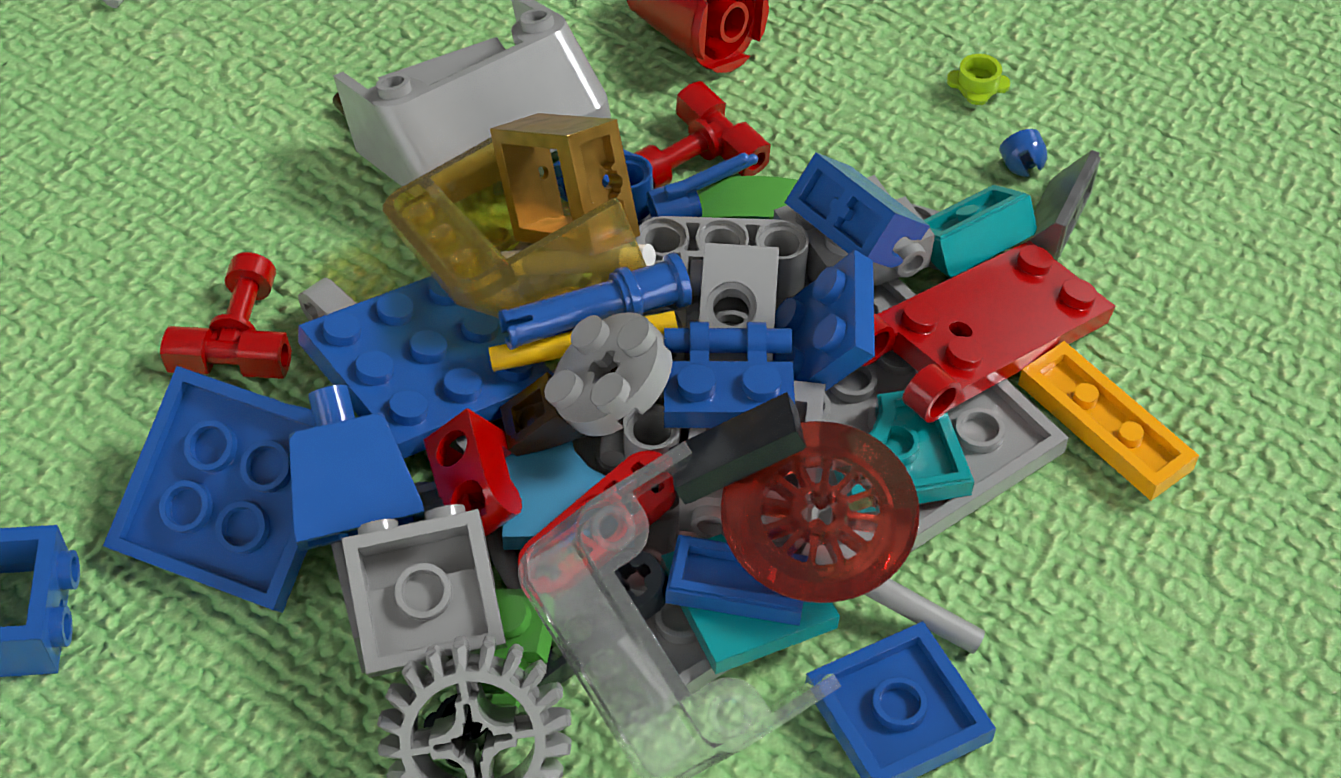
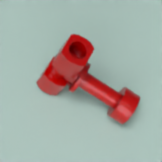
M696 81L687 85L677 94L676 114L688 125L689 135L663 150L650 144L634 152V154L643 156L652 165L653 187L655 189L670 184L672 182V169L698 155L706 160H713L720 155L726 161L741 153L748 155L756 154L758 162L738 172L741 176H754L769 164L771 144L747 122L734 125L725 117L726 103L704 82Z
M242 252L232 257L225 276V285L232 292V297L226 314L215 316L211 320L209 328L167 327L160 346V356L167 372L174 373L176 366L199 374L208 375L214 364L239 365L243 377L278 379L286 377L292 354L286 332L257 331L254 325L249 322L255 300H262L268 297L274 283L276 268L269 259L252 252Z

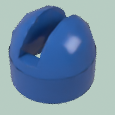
M1025 129L1012 134L1002 142L999 148L1007 168L1012 173L1023 177H1029L1028 169L1035 166L1041 171L1048 159L1046 145L1040 132L1036 129Z

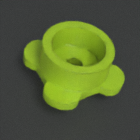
M986 54L966 56L961 61L959 70H952L947 75V84L951 88L959 89L967 101L973 105H984L994 94L1006 93L1010 88L1011 82L1007 76L1001 75L1002 66L1000 62Z

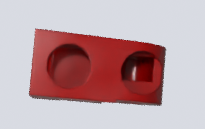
M466 408L424 439L439 498L442 499L444 506L461 504L465 506V511L478 509L485 537L521 513L522 500L510 478L505 460L511 454L508 450L505 431ZM465 435L467 446L464 454L449 447L456 438Z

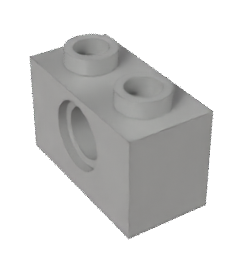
M704 243L703 260L692 259L690 270L692 296L701 297L699 321L687 320V328H690V322H709V328H746L747 322H766L767 328H774L779 247ZM725 297H738L747 304L750 312L745 321L738 325L729 326L721 323L715 317L714 308ZM709 353V361H746V353ZM767 354V362H772V354Z

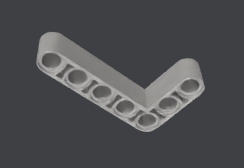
M660 216L648 219L639 226L641 236L636 237L635 244H651L656 254L654 264L662 262L663 256L666 254L677 253L687 269L689 279L691 260H703L704 243L779 247L776 299L790 298L804 288L809 237L804 228L793 221ZM675 304L644 312L643 316L674 310L678 328H687L688 306L678 308ZM671 353L672 361H685V353ZM664 390L653 406L643 415L634 408L623 418L625 459L636 452L646 450L659 452L670 459L669 448L682 442V428H664ZM638 475L636 483L651 488L659 487V477L656 475L654 478L646 480L641 475Z

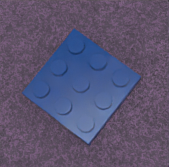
M456 267L305 322L298 327V343L332 385L348 386L352 407L359 417L374 413L384 414L403 459L425 450L424 439L466 408L491 422L502 417L500 407L546 372L552 376L554 375L544 362L493 372L488 347L506 344L504 338L509 336V333L502 334L498 312Z
M176 366L103 546L283 613L307 553V550L299 552L294 536L289 434L316 427L312 412Z

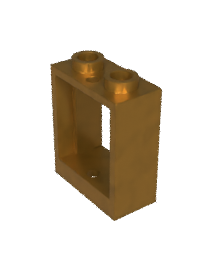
M536 113L490 128L511 226L516 241L594 254L610 246H615L641 236L617 119ZM550 149H557L571 217L564 216ZM539 167H542L544 170V175L541 179L538 170ZM607 174L609 177V184L607 185V187H604L602 184V179L604 175Z

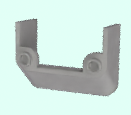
M511 0L516 18V23L511 29L515 46L429 86L419 79L409 77L407 74L394 73L382 77L377 81L376 86L367 89L344 72L334 75L333 77L356 152L420 201L427 204H444L457 200L501 178L490 128L536 113L611 119L607 94L562 15L535 0ZM550 149V152L552 153L557 149Z

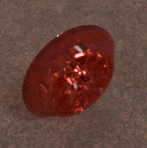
M801 422L807 448L723 488L721 521L724 535L733 555L741 566L754 579L778 594L792 599L815 603H831L856 598L885 583L900 569L909 556L919 528L920 512L917 492L911 476L900 459L891 449L872 435L857 428L835 422ZM821 468L823 470L821 481L819 483L811 481L806 469ZM836 470L846 475L837 485L831 486L829 484L831 471ZM789 474H795L801 488L798 489L784 479V477ZM856 484H860L866 490L848 497L846 496ZM773 490L785 500L767 498L766 496L769 491ZM814 504L819 510L826 509L829 506L833 508L830 524L826 525L819 518L808 522L806 520L808 505ZM872 506L876 509L877 515L857 511ZM764 515L782 519L771 522L769 524H763L761 516ZM853 530L873 533L874 536L870 541H866ZM793 533L782 547H776L771 541ZM837 540L855 552L856 555L849 559L845 558ZM807 542L810 544L808 560L806 562H801L791 557L803 543ZM820 545L826 547L833 564H816L817 550Z

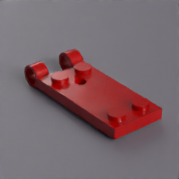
M1029 240L878 314L874 313L875 357L862 366L874 363L883 354L891 350L898 354L918 371L903 393V402L922 419L931 423L938 420L948 410L1020 372L1024 367L1063 341L1071 344L1108 324L1116 306L1098 293L1090 283L1080 279L1056 261L1047 250L1038 247Z

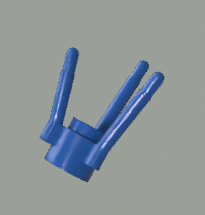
M741 153L682 181L647 191L646 199L651 218L660 216L701 217L702 207L697 191L755 165L758 162V156L756 154L748 155Z

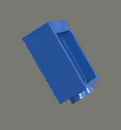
M58 525L0 528V573L34 571L26 625L0 627V677L56 674L59 670L61 647H68L71 644L73 623L71 611L67 603L69 590L77 589L79 585L80 563L77 552L75 550H68Z

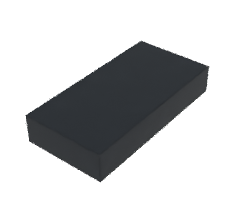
M788 392L669 448L674 490L685 505L807 448L798 409Z

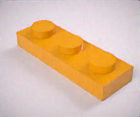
M1065 341L1021 370L1018 385L1150 501L1194 470L1199 455Z

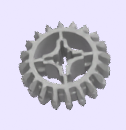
M465 636L456 637L452 650L453 659H449L444 650L437 644L429 646L425 653L429 669L418 662L410 660L402 670V675L408 685L392 683L385 696L395 708L382 710L379 715L378 727L391 734L381 739L378 753L385 758L398 759L389 767L386 775L387 778H458L437 766L432 761L435 759H450L459 763L465 770L467 778H494V756L501 750L516 747L518 739L533 736L535 737V742L523 762L511 772L498 778H562L564 767L554 757L569 755L572 739L558 731L571 725L572 716L569 709L552 706L563 697V687L559 682L548 683L538 687L537 685L546 674L547 665L542 660L532 662L525 670H522L518 666L524 649L519 644H513L509 648L505 659L494 656L497 644L496 638L493 636L484 637L480 654H471L469 641ZM482 683L494 685L508 692L523 706L526 712H519L517 706L500 707L491 703L485 696ZM456 684V711L447 717L435 719L432 727L418 729V714L422 706L440 690ZM470 708L473 722L482 723L481 731L487 727L489 728L481 758L478 743L469 741L470 733L465 737L462 736Z

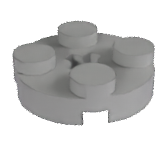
M619 313L603 320L596 315L588 316L573 329L571 334L572 344L565 351L554 375L547 382L544 390L545 398L557 409L561 417L580 433L588 436L613 434L624 428L617 420L627 416L634 408L643 415L653 406L663 392L673 363L671 351L664 345L663 339L666 338L646 317L637 313ZM618 367L615 372L609 373L613 368Z

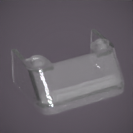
M685 441L594 497L531 545L523 554L518 568L519 582L525 595L640 778H692L749 747L841 687L834 674H821L770 707L767 706L755 687L738 678L714 680L692 695L614 572L636 558L643 550L648 539V518L637 497L687 467L692 451Z

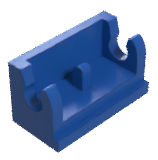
M817 152L813 155L784 202L848 254L856 250L873 260L874 263L890 268L903 263V259L893 251L895 244L903 237H907L909 240H921L930 227L853 167Z

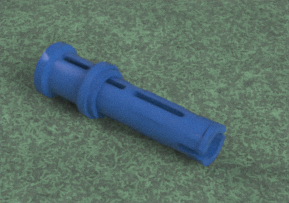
M673 252L664 255L660 263L630 271L626 266L614 270V273L609 275V281L509 310H500L498 312L499 324L502 334L509 333V336L505 337L504 340L507 347L513 350L524 344L572 331L580 321L588 316L596 315L603 320L619 313H637L643 316L644 312L675 304L678 308L689 306L692 302V288L682 259L677 253Z

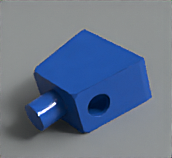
M347 385L327 386L309 393L308 397L316 427L289 434L293 528L299 552L341 542V538L358 535L357 529L362 524L375 520L396 519L399 526L424 521L425 511L422 500L384 414L374 413L355 418Z

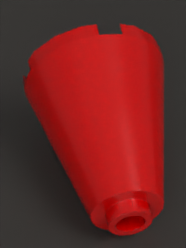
M627 0L629 8L701 66L716 73L732 72L749 59L750 55L744 52L752 39L760 42L765 32L769 14V0Z

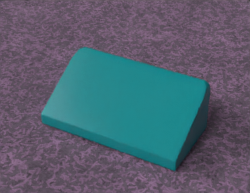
M992 185L924 219L935 235L930 261L949 277H954L1024 241L1037 232L1031 196L1024 192L997 185Z

